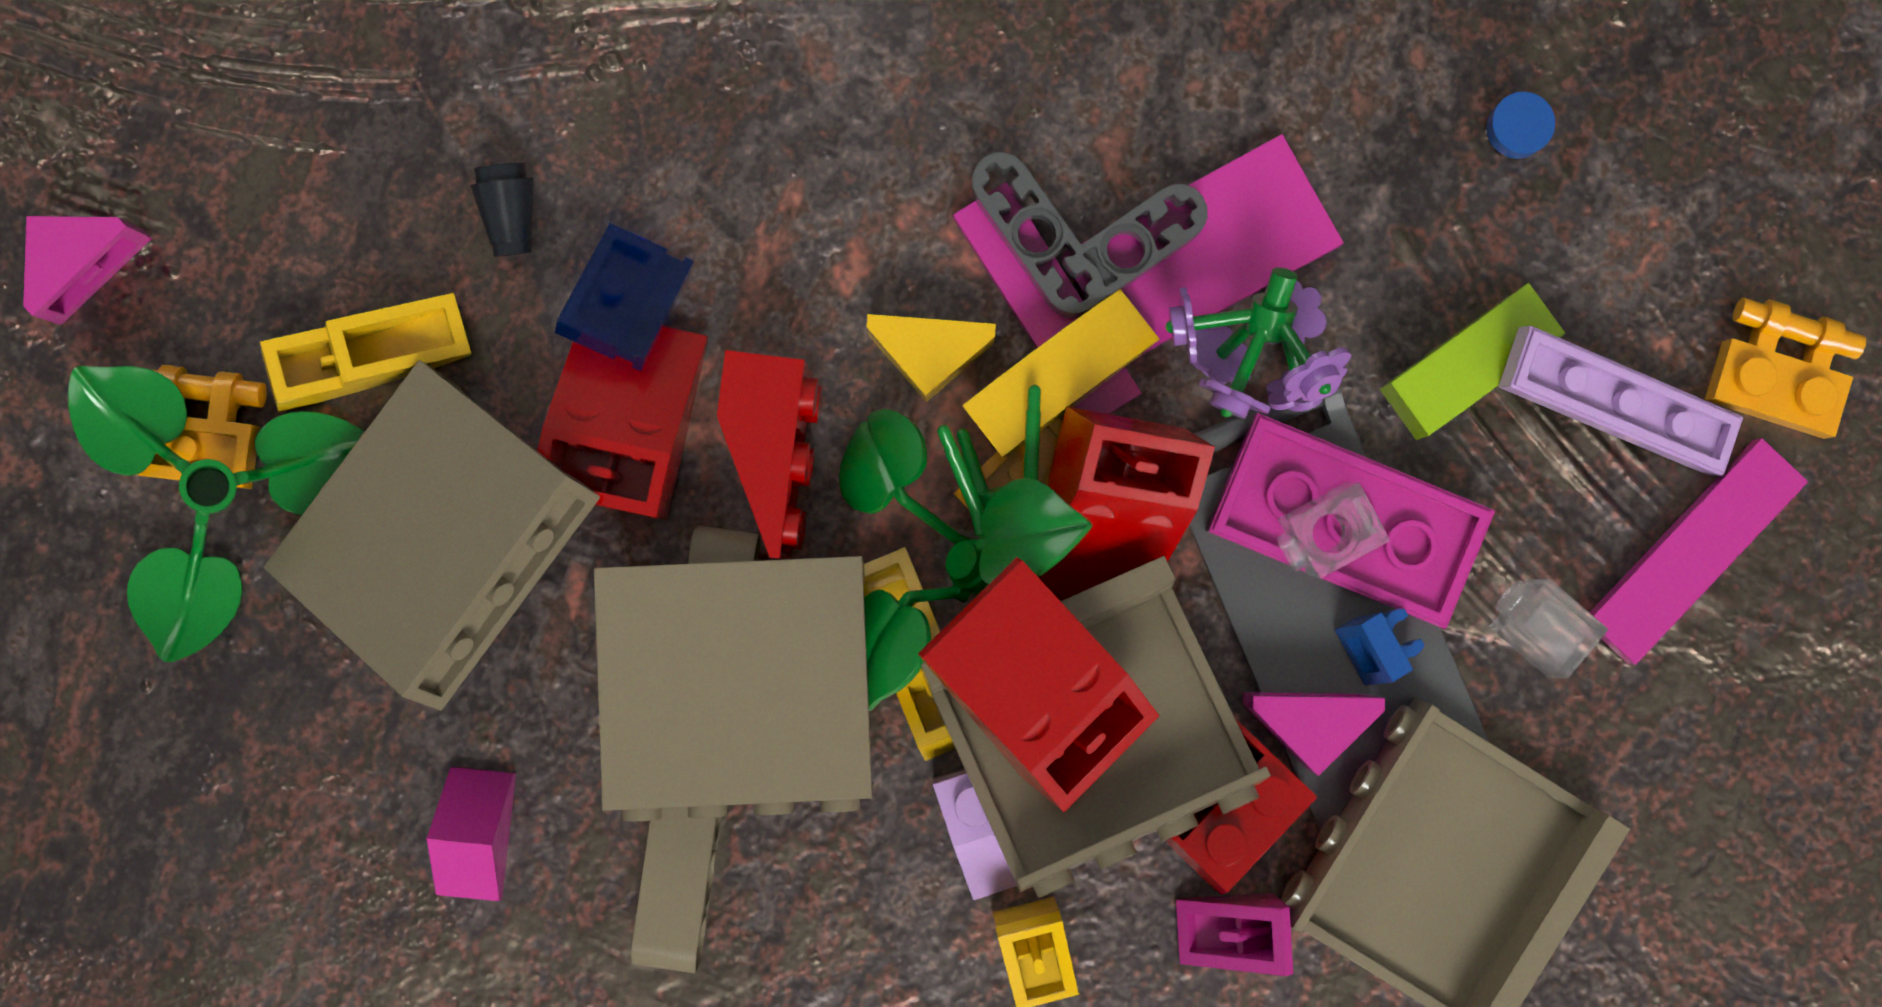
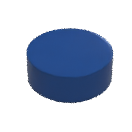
M1516 92L1505 97L1490 112L1486 125L1487 136L1491 145L1500 154L1514 159L1527 158L1537 153L1551 140L1555 130V116L1547 101L1539 95L1531 92Z

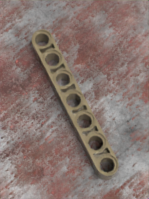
M697 524L691 539L688 564L759 561L761 535L755 532ZM688 807L661 808L662 818L650 820L632 941L631 964L697 974L705 939L722 817L688 818Z

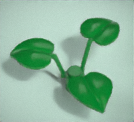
M77 366L72 370L70 376L68 408L74 432L85 453L103 469L124 476L138 475L145 471L157 453L182 473L179 480L180 495L183 501L196 511L190 555L177 548L158 549L137 563L127 585L128 606L133 619L148 638L162 661L174 662L183 659L211 643L231 622L241 601L242 582L237 567L231 561L222 557L202 558L210 514L219 513L232 504L238 485L269 478L268 488L273 501L282 509L302 516L319 494L321 488L328 482L358 442L364 431L352 423L335 416L316 412H291L269 421L257 433L255 450L265 467L232 473L225 464L217 460L203 459L190 464L165 445L181 435L187 421L184 397L170 379L153 370L136 366Z
M880 409L870 413L867 416V420L862 422L856 429L840 464L839 487L841 494L849 506L866 514L882 511L895 497L900 505L951 541L954 546L947 555L946 570L953 582V586L907 591L901 596L899 601L891 593L884 590L872 591L864 597L869 712L882 700L902 690L922 668L921 665L924 661L918 653L931 641V630L925 614L913 607L916 603L948 599L966 602L971 593L978 595L1016 557L1023 560L1040 577L1062 560L1092 528V523L1089 519L1071 507L1054 489L1038 480L1022 478L1011 481L1003 486L987 503L981 517V529L985 538L979 540L971 539L960 534L911 498L904 489V487L917 480L924 472L927 465V448L925 439L916 424L906 416L890 409Z

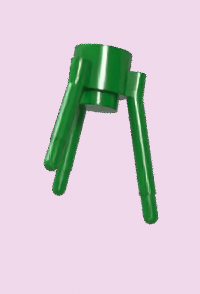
M1031 385L1028 388L1023 478L1038 480L1041 389L1038 385ZM942 424L938 427L937 433L969 509L975 535H978L979 539L985 538L981 529L982 513L990 499L1003 486L988 489L968 430L961 428L957 431L961 454L950 428Z

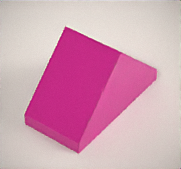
M26 216L23 307L32 316L62 325L138 253L152 237L144 229L118 217Z
M1243 692L1242 705L1307 771L1319 776L1385 711V698L1372 694Z
M450 767L426 838L436 895L491 901L502 900L516 772Z
M1274 893L1192 897L1176 900L1180 964L1279 976L1294 974L1290 909Z

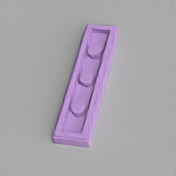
M1533 326L1518 328L1498 386L1510 393L1709 476H1724L1743 417Z

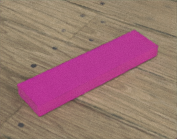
M1004 182L987 194L990 196L995 192H1000L1004 195L1011 205V211L1009 214L1001 217L1006 223H1009L1023 207L1019 205L1012 195L1011 188L1007 182ZM976 201L953 214V220L1035 349L1078 319L1058 315L1048 306L981 211ZM1031 220L1026 221L1020 227L1018 238L1026 250L1043 252L1049 249ZM1056 258L1046 265L1037 267L1042 275H1046L1054 266L1063 281L1061 289L1057 292L1062 300L1073 296L1079 303L1083 302ZM1123 368L1074 408L1112 414L1139 397L1142 393L1127 369Z
M1763 438L1752 440L1728 465L1724 476H1718L1582 621L1627 664L1636 665L1802 490L1808 481Z

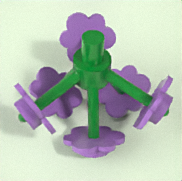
M1273 268L1266 291L1255 294L1250 308L1193 317L1191 300L1186 287L1179 288V306L1169 307V321L1166 323L1165 329L1171 333L1174 346L1185 345L1190 364H1193L1211 379H1201L1198 385L1213 393L1209 404L1220 409L1224 417L1234 415L1245 419L1249 409L1266 414L1269 413L1271 408L1274 410L1289 409L1292 411L1312 409L1319 405L1323 398L1334 394L1338 390L1342 378L1347 373L1345 365L1351 359V354L1347 348H1337L1328 354L1325 351H1319L1311 356L1304 346L1306 337H1318L1324 332L1327 319L1324 312L1318 308L1322 301L1320 292L1312 287L1303 289L1302 284L1297 280L1298 275L1289 269ZM1241 324L1234 332L1227 327L1228 325ZM1251 335L1253 337L1247 348L1243 342ZM1265 342L1269 344L1282 343L1289 370L1282 374L1280 380L1272 381L1266 386L1269 396L1268 406L1244 394L1243 391L1251 378V373ZM1228 381L1232 383L1230 388L1225 386Z

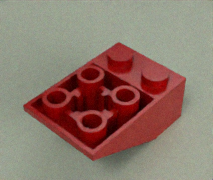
M584 309L542 426L537 451L561 470L597 493L600 499L595 506L667 521L709 337Z
M725 350L717 418L768 555L773 559L788 560L791 556V549L802 550L804 543L807 512L797 508L799 485L809 487L811 485L815 449L810 448V443H805L807 422L818 424L822 402V386L818 385V378H813V374L804 359Z
M1066 406L1047 486L1054 489L1071 507L1089 519L1092 523V528L1062 560L1038 578L1059 600L1063 601L1162 556H1165L1168 562L1198 511L1215 446L1181 427Z
M1018 557L918 653L920 658L1017 773L1063 812L1159 717V714L1129 674L1024 561Z
M1237 719L1235 720L1259 769L1267 767L1271 775L1262 783L1255 785L1260 798L1225 814L1222 813L1218 803L1194 813L1199 824L1198 826L1166 840L1169 846L1219 895L1228 893L1318 798Z

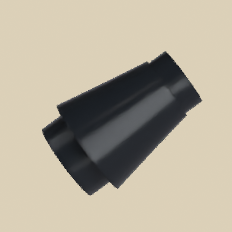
M505 163L474 168L476 184H472L470 187L490 245H492L493 256L502 257L532 253L530 240H532L534 178H527L525 163Z

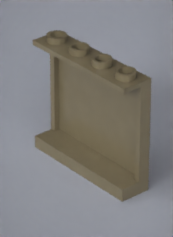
M419 360L407 377L400 383L395 393L368 429L361 435L358 442L328 482L321 488L319 494L295 526L284 537L263 568L399 695L442 711L600 499V496L584 483L557 467L461 391V386Z
M862 556L594 568L602 811L621 810L622 821L635 822L661 819V808L688 807V818H717L728 815V805L754 804L755 815H783L794 813V802L820 801L821 812H849L860 810V799H872L874 782H872L864 603V558Z
M1165 556L1061 601L1129 674L1159 714V717L1065 812L1061 811L1017 773L925 662L921 665L925 682L1019 893L1034 887L1038 898L1075 882L1071 869L1095 859L1100 870L1137 854L1132 841L1154 831H1157L1162 842L1180 835L1199 825L1194 813L1218 803L1223 814L1260 798L1255 785L1262 783L1271 776L1267 767L1259 769L1173 592L1172 586L1176 579Z
M1414 697L1409 706H1400L1389 719L1383 734L1384 738L1387 739L1386 743L1374 762L1367 760L1356 772L1349 788V792L1353 796L1340 817L1333 815L1324 824L1315 842V847L1318 849L1317 854L1306 871L1299 870L1291 877L1283 891L1281 900L1289 906L1292 929L1300 934L1302 931L1306 932L1425 1007H1520L1629 833L1630 828L1610 815L1588 805L1440 712L1439 708Z

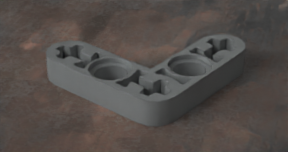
M1006 152L992 153L985 156L976 165L972 175V194L977 205L1048 306L1056 314L1066 318L1081 317L1119 289L1123 290L1191 243L1200 234L1208 218L1207 204L1203 196L1195 188L1185 184H1173L1163 188L1081 245L1025 164L1016 156ZM996 170L1000 176H1005L1011 172L1016 177L1012 182L1011 192L1020 206L1029 196L1035 202V204L1020 209L1009 223H1006L1001 217L1009 214L1011 211V205L1004 195L1000 192H995L989 196L985 192L989 186L990 178L988 172ZM1171 201L1177 208L1187 204L1192 210V213L1186 220L1189 229L1184 230L1178 223L1171 225L1159 234L1157 240L1165 245V247L1157 250L1150 231L1137 220L1146 217L1150 229L1166 215L1168 211L1166 202ZM1041 219L1052 227L1055 233V241L1048 250L1031 252L1021 245L1018 231L1026 221ZM1119 235L1135 237L1143 248V258L1137 266L1132 268L1118 267L1110 261L1107 254L1108 243ZM1063 248H1067L1072 255L1064 258L1062 266L1069 276L1076 279L1083 275L1089 282L1083 291L1086 300L1081 303L1073 296L1067 297L1064 300L1058 296L1057 292L1061 289L1063 281L1054 266L1046 275H1042L1037 268L1052 262L1061 253Z

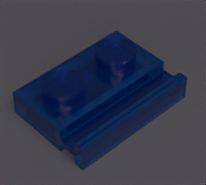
M609 223L557 319L555 333L612 359H615L617 355L632 362V368L641 371L691 274L694 261L685 257L684 261L667 254V248Z

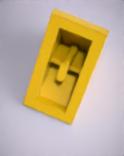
M867 314L866 328L869 337L923 400L927 402L993 346L996 324Z
M1054 896L993 912L996 933L1016 1007H1033L1079 995L1063 921Z

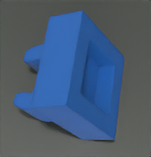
M1405 609L1355 617L1334 629L1365 686L1392 683L1413 671L1407 658L1418 655L1425 645L1422 639L1409 640L1402 645L1397 641L1393 628L1397 622L1409 616Z

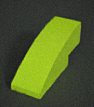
M1527 283L1379 389L1415 440L1430 436L1499 385L1519 327L1533 326L1559 338L1566 333L1532 286Z

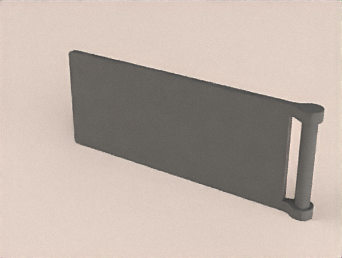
M1340 387L1334 394L1323 398L1319 405L1306 411L1274 410L1271 408L1269 413L1266 414L1250 409L1245 419L1233 416L1193 433L1215 446L1214 452L1244 440L1255 413L1284 423L1320 407L1329 424L1308 434L1367 458L1345 407ZM1233 465L1207 475L1199 508L1189 524V529L1259 692L1372 694L1385 698V711L1319 776L1307 771L1283 747L1294 775L1318 797L1309 806V810L1319 832L1331 816L1337 815L1340 817L1353 796L1349 792V788L1356 772L1367 760L1374 762L1387 741L1383 734L1389 719L1400 706H1409L1414 697L1434 705L1440 709L1441 713L1489 742L1440 627L1411 615L1397 622L1393 628V633L1400 645L1415 639H1422L1425 645L1418 655L1407 658L1413 671L1392 683L1365 686L1334 629L1355 617L1380 612L1384 613L1396 609L1207 532V526Z

